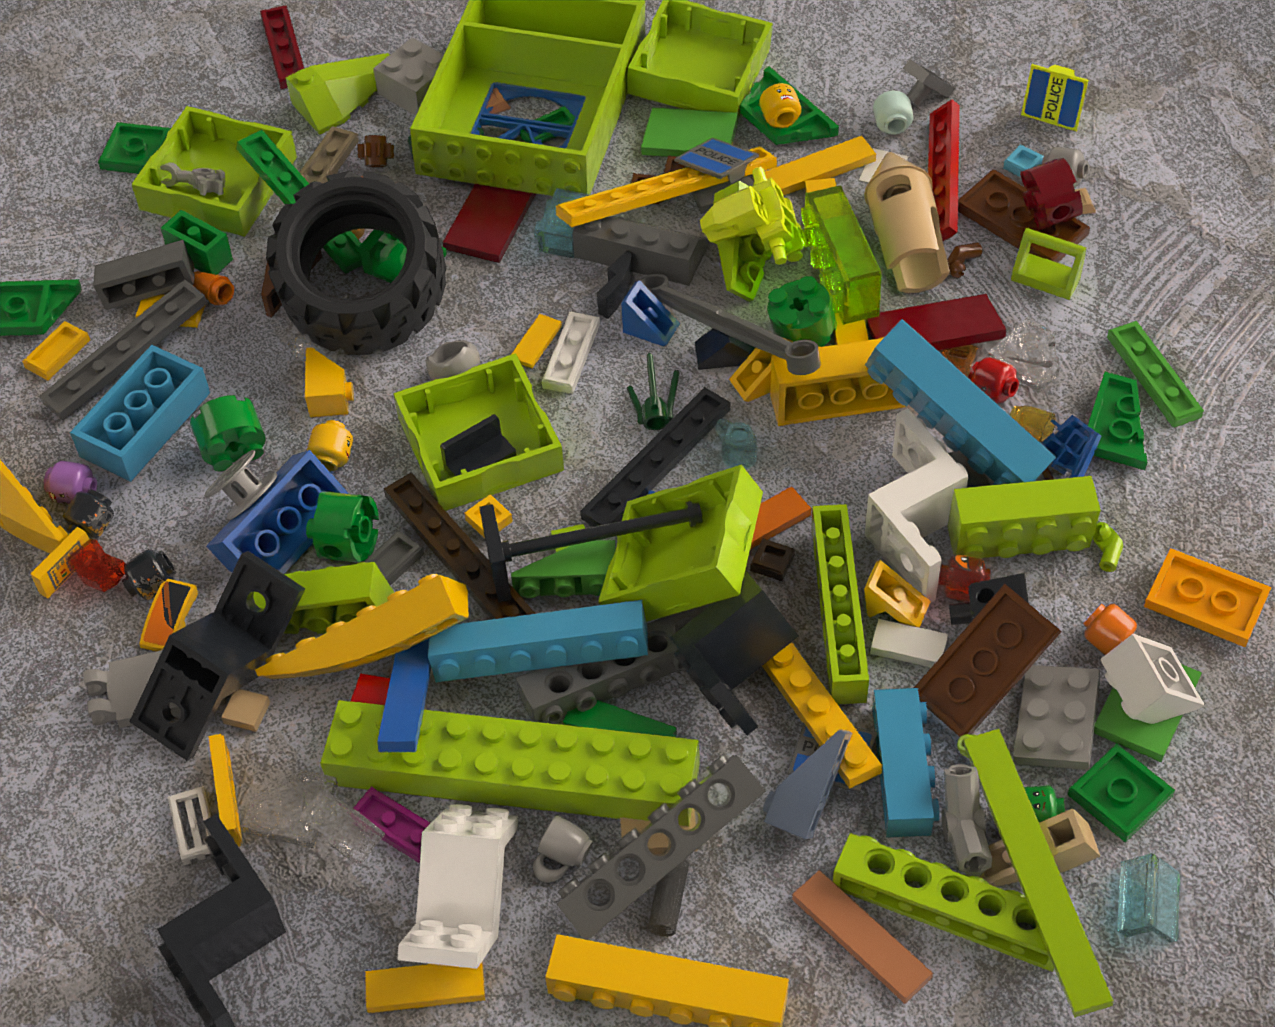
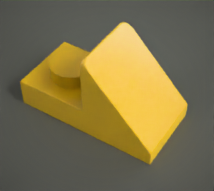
M879 560L875 563L864 588L868 617H873L886 611L899 623L920 628L931 601L883 561Z

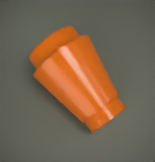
M201 271L194 272V285L192 286L204 294L211 304L225 305L230 302L234 295V285L228 277Z

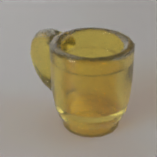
M1017 405L1010 413V416L1040 443L1054 431L1055 425L1050 421L1051 419L1056 421V416L1052 412L1033 406Z

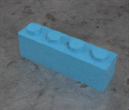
M918 688L874 690L872 714L874 731L877 732L875 739L877 759L882 764V774L879 777L886 838L931 836L933 822L940 819L938 798L932 799L931 788H935L934 766L927 765L926 756L931 755V738L929 733H923L922 724H927L926 702L919 701Z

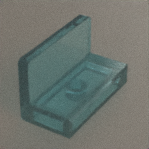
M1153 853L1121 861L1117 931L1125 937L1153 931L1169 943L1177 942L1180 873Z

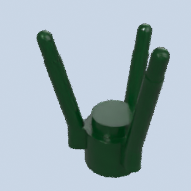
M648 353L646 357L650 397L644 401L641 407L633 387L629 385L627 391L637 413L638 424H643L648 430L656 431L663 429L673 419V407L680 372L678 370L673 372L666 404L661 397L657 396L653 354Z

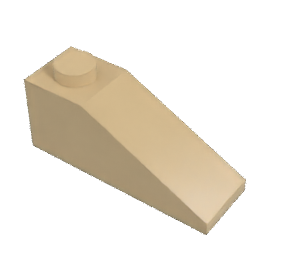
M1073 808L1039 823L1060 873L1101 856L1088 822ZM999 840L988 845L992 856V868L985 870L981 876L977 877L986 880L989 885L995 887L1019 882L1003 841Z

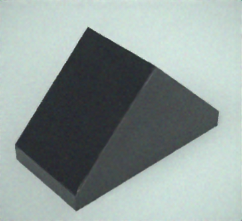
M712 328L695 341L698 370L741 366L756 347Z

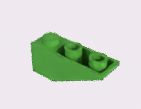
M600 540L571 545L512 572V587L520 596L526 598L554 595L569 597L571 595L589 594L600 596L608 566L616 551V541Z

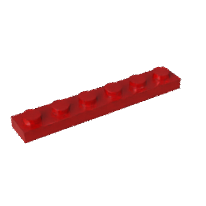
M953 99L931 112L929 116L928 174L932 180V192L938 211L943 241L950 239L954 234L958 233L960 105Z

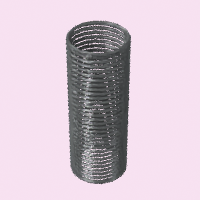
M686 859L656 884L648 929L653 934L669 937L676 933L689 867Z

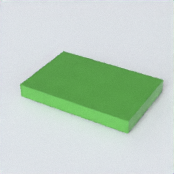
M652 107L641 145L642 155L678 157L712 137L732 144L738 124V113Z
M1181 664L1196 689L1202 672ZM1112 688L1095 723L1094 734L1162 762L1183 715L1155 724L1137 719L1134 720L1125 713L1121 706L1123 700L1115 688Z

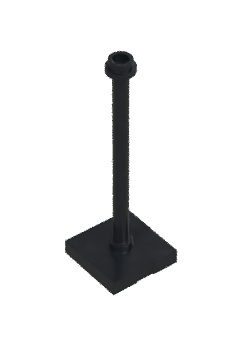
M688 501L685 502L686 508L510 544L508 540L501 541L493 504L479 507L498 603L512 600L506 562H511L512 557L689 522L690 527H696V524L703 522L700 505L698 502L692 503Z

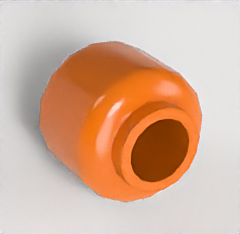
M1101 604L1083 623L1087 627L1084 632L1085 638L1104 655L1131 636L1137 629L1135 620L1116 604H1110L1106 607Z

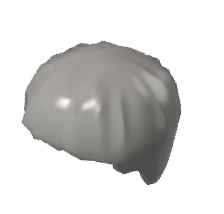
M456 340L442 344L435 349L432 355L426 357L425 361L429 378L435 380L452 377L480 365V355L477 347L466 340Z

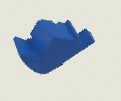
M1071 415L1062 425L1051 419L1050 422L1058 427L1057 430L1059 432L1050 434L1041 443L1056 457L1052 461L1051 467L1063 475L1066 472L1071 473L1069 478L1085 476L1102 436L1074 415Z

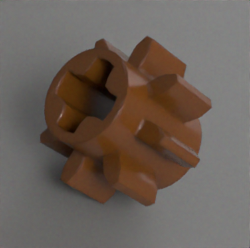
M367 135L364 136V144H357V157L360 160H365V167H387V159H394V145L387 143L386 136Z

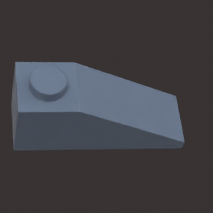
M838 730L780 783L775 792L772 790L769 792L763 806V811L767 813L764 820L765 823L803 839L813 838L852 732Z

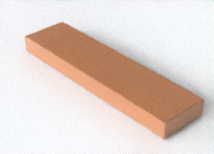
M820 870L792 894V900L904 1004L932 979L933 972Z

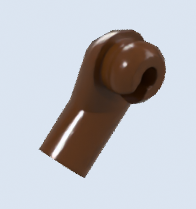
M975 242L954 247L947 259L950 269L949 274L953 278H960L964 275L963 271H966V266L963 263L965 260L979 258L982 255L981 244Z

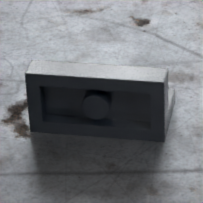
M496 414L489 416L440 445L444 470L451 478L461 475L462 469L466 468V471L470 472L517 456L516 449L501 434L500 420Z

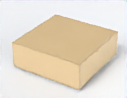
M238 689L233 692L221 717L223 724L257 732L269 707V697Z

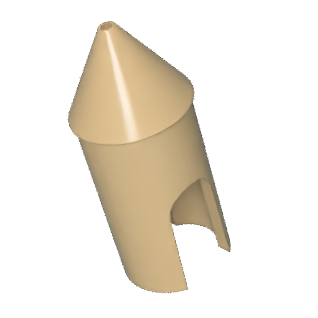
M888 152L865 188V201L870 209L874 230L880 241L887 270L892 268L898 291L904 293L927 291L942 283L950 273L940 232L938 211L932 192V180L925 170L893 152Z

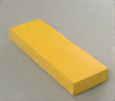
M216 734L208 736L219 818L239 847L243 841L230 752L224 736Z
M483 961L477 969L426 964L365 971L366 1009L368 1013L486 1000Z

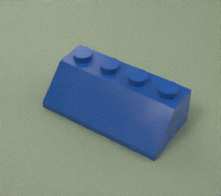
M310 450L292 455L276 472L277 477L272 485L245 511L231 519L207 544L206 547L230 572H233L240 555L249 551L285 574L313 543V539H309L306 535V525L310 518H314L320 492L349 494Z

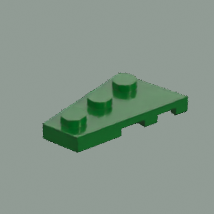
M1105 371L1088 426L1102 436L1093 456L1145 471L1148 461L1143 446L1144 431L1141 429L1140 423L1141 408L1137 380Z

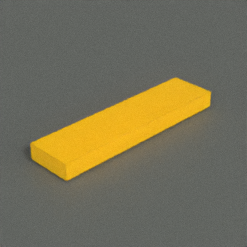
M861 135L767 170L765 175L767 179L772 178L778 184L784 196L805 188V180L832 178L875 162L876 153Z

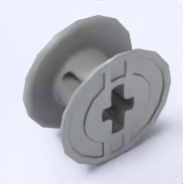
M255 450L249 451L235 461L205 492V497H211L222 490L235 503L226 516L227 520L237 517L251 506L272 485L277 477L276 473H271L259 480L246 467L255 456Z

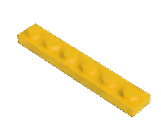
M792 642L762 666L802 723L804 722L820 747L838 730L852 732L838 770L839 775L849 789L882 774V764Z

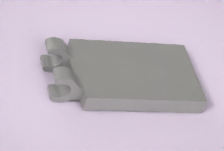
M162 650L108 662L110 671L90 669L83 672L84 684L88 686L89 696H98L105 692L108 695V700L96 698L87 701L89 716L92 715L93 725H103L113 720H117L119 728L133 725L129 721ZM223 698L219 705L226 704V699ZM170 702L171 714L173 716L181 714L180 708Z

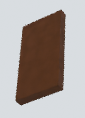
M992 169L958 199L959 213L1017 249L1020 247L1026 228L1075 244H1079L1089 235L1090 227L1076 218L1039 230L1034 220V210H1028L1023 200L1022 193L1026 192L1027 189L995 169ZM1031 243L1029 252L1057 263L1067 255Z
M1004 584L915 685L914 688H918L919 701L926 702L927 709L959 737L964 734L971 735L1058 637L1061 630Z

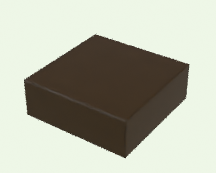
M762 539L750 564V571L783 581L795 556V549Z

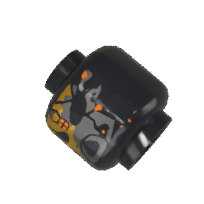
M89 489L87 492H77L62 515L64 521L69 525L66 531L71 533L78 527L84 530L88 537L99 538L114 516V511L110 507L112 501L93 489Z
M148 549L126 562L124 565L126 577L122 579V583L131 596L134 597L138 594L143 599L150 600L155 597L161 583L167 579L174 580L173 575L176 574V570L163 551L157 553L153 549Z

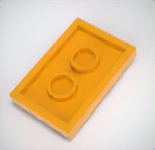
M1170 548L1146 598L1144 607L1246 648L1271 587Z

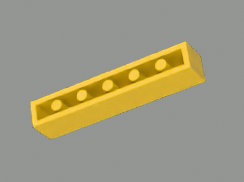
M556 934L545 976L548 994H552L561 1001L572 1002L578 999L591 1002L594 1006L601 1009L619 1007L629 1009L633 1014L642 1017H650L655 1014L668 1017L671 1021L678 1024L687 1025L696 1022L706 1024L708 1027H782L789 985L788 978Z

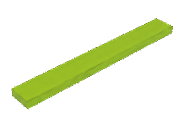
M1000 729L963 739L971 765L978 770L980 787L1074 1018L1113 1006L1114 1000Z

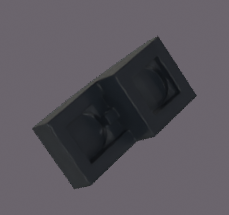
M626 251L607 268L608 283L597 292L598 314L606 319H609L619 308L630 289L633 268L632 253Z

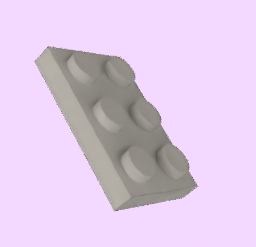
M1032 665L1025 673L1013 757L1015 764L1082 770L1090 769L1101 678L1100 669Z

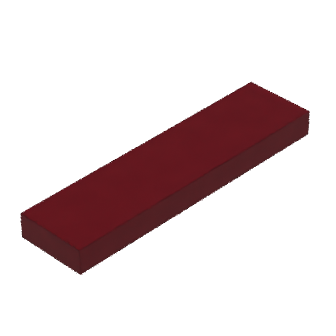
M287 5L260 11L280 89L288 88L286 77L305 69Z

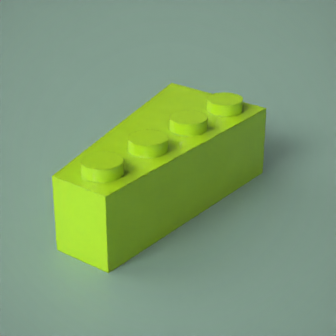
M360 562L354 565L326 567L324 569L304 572L295 571L284 574L306 588L284 634H298L300 628H307L310 631L317 632V634L327 633L326 628L341 621L347 623L356 618V613L361 609L373 605L378 607L387 602V597L394 593L375 562ZM254 592L255 604L259 608L264 609L266 605L265 598L262 594Z

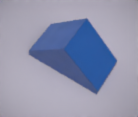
M640 280L635 281L621 302L623 333L660 346H666L680 325V322Z

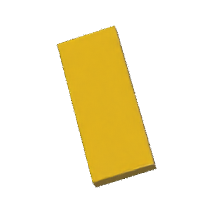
M539 314L511 355L516 353L521 365L532 369L562 327V321Z

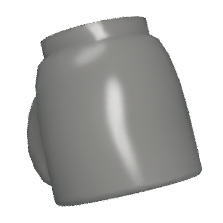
M556 815L539 843L537 851L540 854L534 860L532 867L534 876L539 881L550 883L559 880L570 866L579 868L590 851L593 840L589 839L588 834L580 827ZM546 856L564 866L560 869H550L544 865L543 859Z

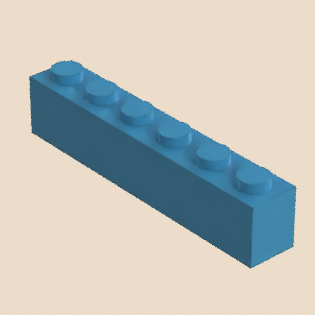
M642 600L455 624L430 637L428 658L435 682H444L648 655V630Z

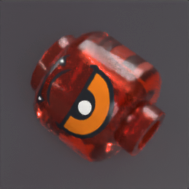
M953 555L950 557L947 565L941 564L938 585L944 586V594L947 598L970 602L968 586L971 583L990 580L991 569L986 568L985 562L981 558Z

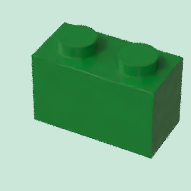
M180 210L161 227L165 245L183 240L193 260L194 268L201 272L217 275L233 260L227 234L183 210Z

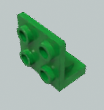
M373 229L359 246L364 273L389 283L393 282L403 267L407 248L394 236ZM442 247L443 254L445 257L447 255L446 248Z

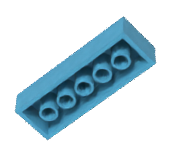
M903 319L874 348L865 363L869 375L880 384L884 382L891 388L894 398L899 403L912 407L918 413L917 417L923 420L926 427L930 429L935 428L944 436L942 439L950 449L956 452L959 450L969 459L968 464L979 474L985 473L994 482L993 485L1035 481L1056 458Z

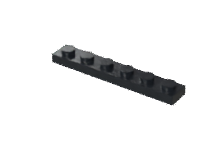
M704 387L580 511L581 519L593 527L622 521L627 501L648 495L649 490H652L730 411L731 402Z

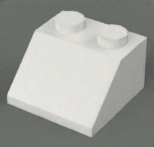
M1132 634L1100 659L1107 671L1105 673L1107 681L1118 691L1123 700L1121 702L1123 710L1134 720L1137 719L1155 724L1199 710L1205 705L1173 649L1169 646Z

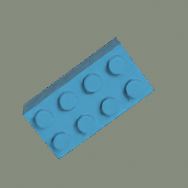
M151 345L70 432L79 457L131 482L210 394L204 370L200 366Z

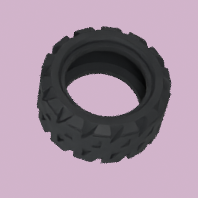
M352 171L326 176L328 182L320 183L314 181L293 195L296 201L295 204H285L274 220L272 226L275 233L268 236L266 261L270 268L268 271L269 277L288 318L302 334H307L313 343L333 352L342 348L347 355H370L379 346L382 347L383 352L407 342L413 330L418 334L434 316L435 306H439L446 287V264L436 224L428 207L423 205L415 192L401 182L395 184L386 175L364 171L363 177ZM356 229L380 230L394 236L407 248L406 258L398 276L386 288L372 296L355 300L338 299L320 292L310 284L311 268L317 254L330 240L342 233Z

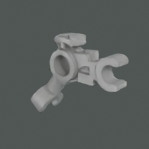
M171 162L161 166V170H167L172 175L171 179L167 178L161 181V184H166V187L173 186L178 182H185L198 189L201 195H207L206 193L208 192L223 195L225 172L221 169L216 170V173L214 169L196 168L192 171H184Z

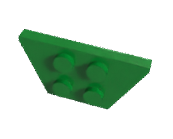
M770 66L764 69L763 78L759 83L755 82L751 88V93L745 96L740 103V114L775 145L830 138L839 135V126L795 88L794 90L801 104L799 118L791 126L785 128L769 125L760 107L762 93L774 84L783 83L793 87Z
M79 279L0 282V336L44 335L81 292L82 286Z

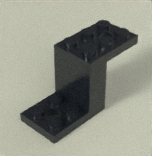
M246 551L242 553L214 612L169 635L129 722L184 760L188 761L193 758L221 700L259 677L255 669L265 665V660L274 654L306 588L251 552ZM254 592L262 594L265 598L266 605L264 609L259 608L255 604ZM170 702L180 708V719L171 714Z
M745 570L740 595L713 602L670 638L678 648L673 654L686 669V672L699 687L705 698L712 706L719 710L720 715L732 729L738 725L748 736L759 726L732 690L799 637V635Z
M215 814L203 821L209 835L203 840L212 854L211 859L222 876L226 875L230 884L158 928L157 931L163 943L157 946L175 981L184 990L190 1005L196 1013L198 1012L204 1022V1027H235L228 1010L209 981L286 933L273 897L218 815Z

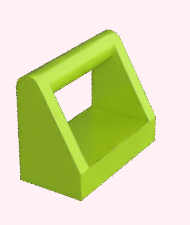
M1026 228L1012 270L1011 281L1070 300L1081 279L1087 247ZM1031 243L1075 257L1073 267L1030 254Z

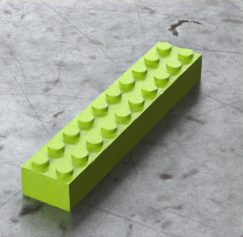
M338 700L320 762L327 784L330 786L365 790L372 786L382 792L614 819L622 817L650 821L647 817L664 803L671 807L681 798L677 792L695 778L697 780L700 755L699 741L696 739L432 710L423 711L416 752H378L377 741L385 705ZM685 808L679 813V825H690L692 808Z

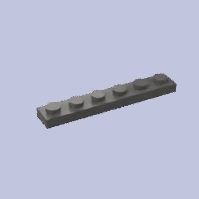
M184 279L39 396L42 403L63 421L135 363L151 345L156 346L208 303L205 295Z

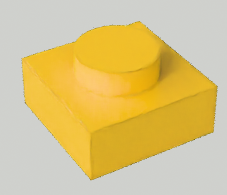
M491 494L464 512L465 520L483 537L484 531L479 507L493 504L499 531L513 522L512 514Z

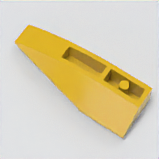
M0 460V527L30 545L51 553L68 536L67 532L62 526L56 527L52 523L53 520L48 511L42 505L40 507L37 505L28 489L19 483L12 472Z
M438 574L425 576L418 581L419 585L413 589L394 592L387 597V602L378 607L373 605L361 609L356 613L357 617L349 622L341 621L334 623L326 628L327 633L317 638L309 637L299 641L295 645L296 649L288 653H278L268 657L265 660V665L255 669L256 674L259 677L269 679L309 677L358 667L404 651L469 618L468 590L466 585Z

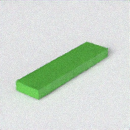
M1137 320L1108 330V340L1173 428L1202 418L1204 410Z

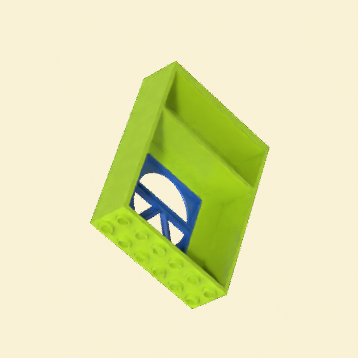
M469 0L410 127L415 174L574 200L589 196L627 96L628 66L641 41L645 38V0ZM497 88L505 101L520 97H540L551 100L561 107L565 106L575 116V120L572 126L491 114L489 112L493 107H486L493 89ZM487 125L510 130L495 138L479 135L480 132L477 128ZM524 129L528 133L531 143L514 141L513 139L520 135V131ZM544 132H549L553 136L565 137L567 139L560 147L543 145L541 139L535 141L534 137Z

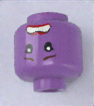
M62 460L54 464L53 467L48 468L44 476V490L48 492L52 501L69 504L77 492H87L89 489L96 491L97 480L93 477L90 467L85 464Z

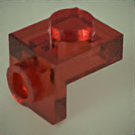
M92 538L68 557V562L85 585L102 592L114 588L121 581V577L125 575L124 561L106 554L98 541Z

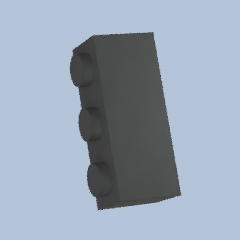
M180 240L95 265L93 286L105 310L167 293L184 279L191 285H194V263L184 241Z

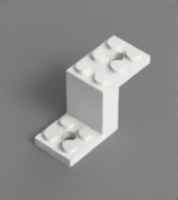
M907 408L897 413L892 456L908 474L868 494L865 536L898 575L933 602L936 600L941 557L936 548L929 546L923 537L948 525L954 489L967 488L968 474L964 466L956 463L948 454L945 445L930 434L923 420L916 418Z
M454 804L450 805L449 809H445L422 831L416 924L398 944L397 960L475 969L479 967L498 938L504 851L506 844L518 830L519 816L509 815V811L502 808H488L485 813L472 811V807L468 805Z

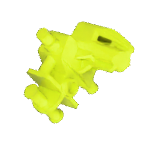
M762 167L755 168L752 171L754 186H748L720 199L699 220L702 233H705L708 240L712 243L717 244L735 236L757 233L765 250H770L773 253L777 265L786 263L787 258L790 262H796L803 257L802 252H800L803 249L801 240L803 232L800 224L796 221L792 202L789 198H784L781 188L772 178H766L764 168Z

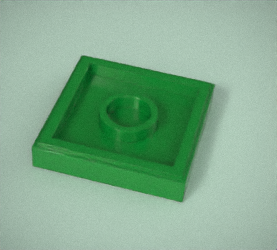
M117 122L98 161L100 170L139 174L149 158L162 146L171 128Z
M1115 744L1068 789L1067 795L1126 843L1174 796L1175 789L1121 746Z

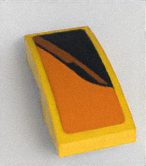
M167 579L161 583L143 627L139 642L140 648L161 651L170 634L186 627L184 619L198 595L196 585Z

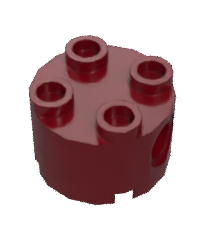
M1055 159L1020 172L1022 183L1025 189H1027L1026 192L1022 193L1023 200L1028 210H1034V220L1039 230L1083 214L1080 190L1075 192L1073 184L1077 183L1066 159Z

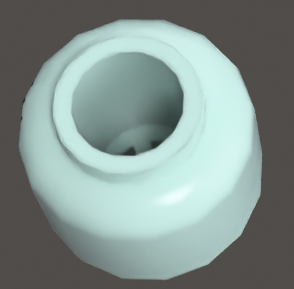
M891 90L882 93L875 99L873 112L876 125L880 131L896 135L904 132L912 124L913 111L910 99L905 93Z

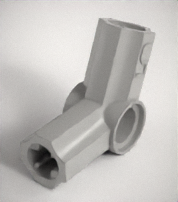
M964 764L951 765L950 768L943 770L946 808L942 809L941 817L944 838L947 843L951 842L959 871L965 872L968 877L981 876L985 870L992 868V856L985 837L986 824L979 800L978 770L976 767Z

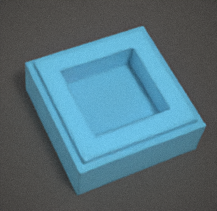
M1020 144L1004 161L1003 169L1021 177V171L1041 165L1044 156Z

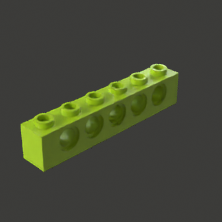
M847 504L813 506L811 533L829 692L837 704L867 703L869 673Z
M849 834L833 873V883L844 893L1053 972L1054 966L1027 900L1022 893L1015 890H1003L989 885L986 880L977 876L968 877L939 862L930 863L919 859L905 849H892L880 844L870 836ZM882 868L886 873L875 874L870 869ZM916 881L922 884L923 887L913 888L907 882ZM954 895L959 901L950 902L943 896ZM988 908L993 910L997 915L987 916L983 914L980 910ZM1017 923H1028L1032 925L1034 929L1024 930L1021 927H1019Z

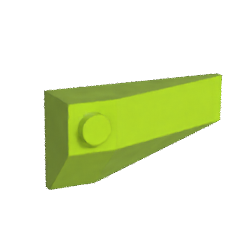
M385 53L312 65L286 77L291 104L319 135L329 131L332 126L337 127L344 124L351 118L350 113L358 106L363 108L368 103V97L375 91L378 92L373 68L390 54Z
M738 181L714 194V203L748 187V185ZM757 233L735 236L717 243L726 290L748 302L753 301L764 275V264L772 256L771 251L765 250Z

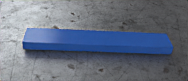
M430 638L395 654L377 741L378 752H416L431 673V665L428 658Z

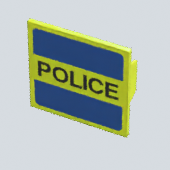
M1031 64L1021 115L1077 132L1089 80L1075 76L1072 69L1055 64L1049 68Z

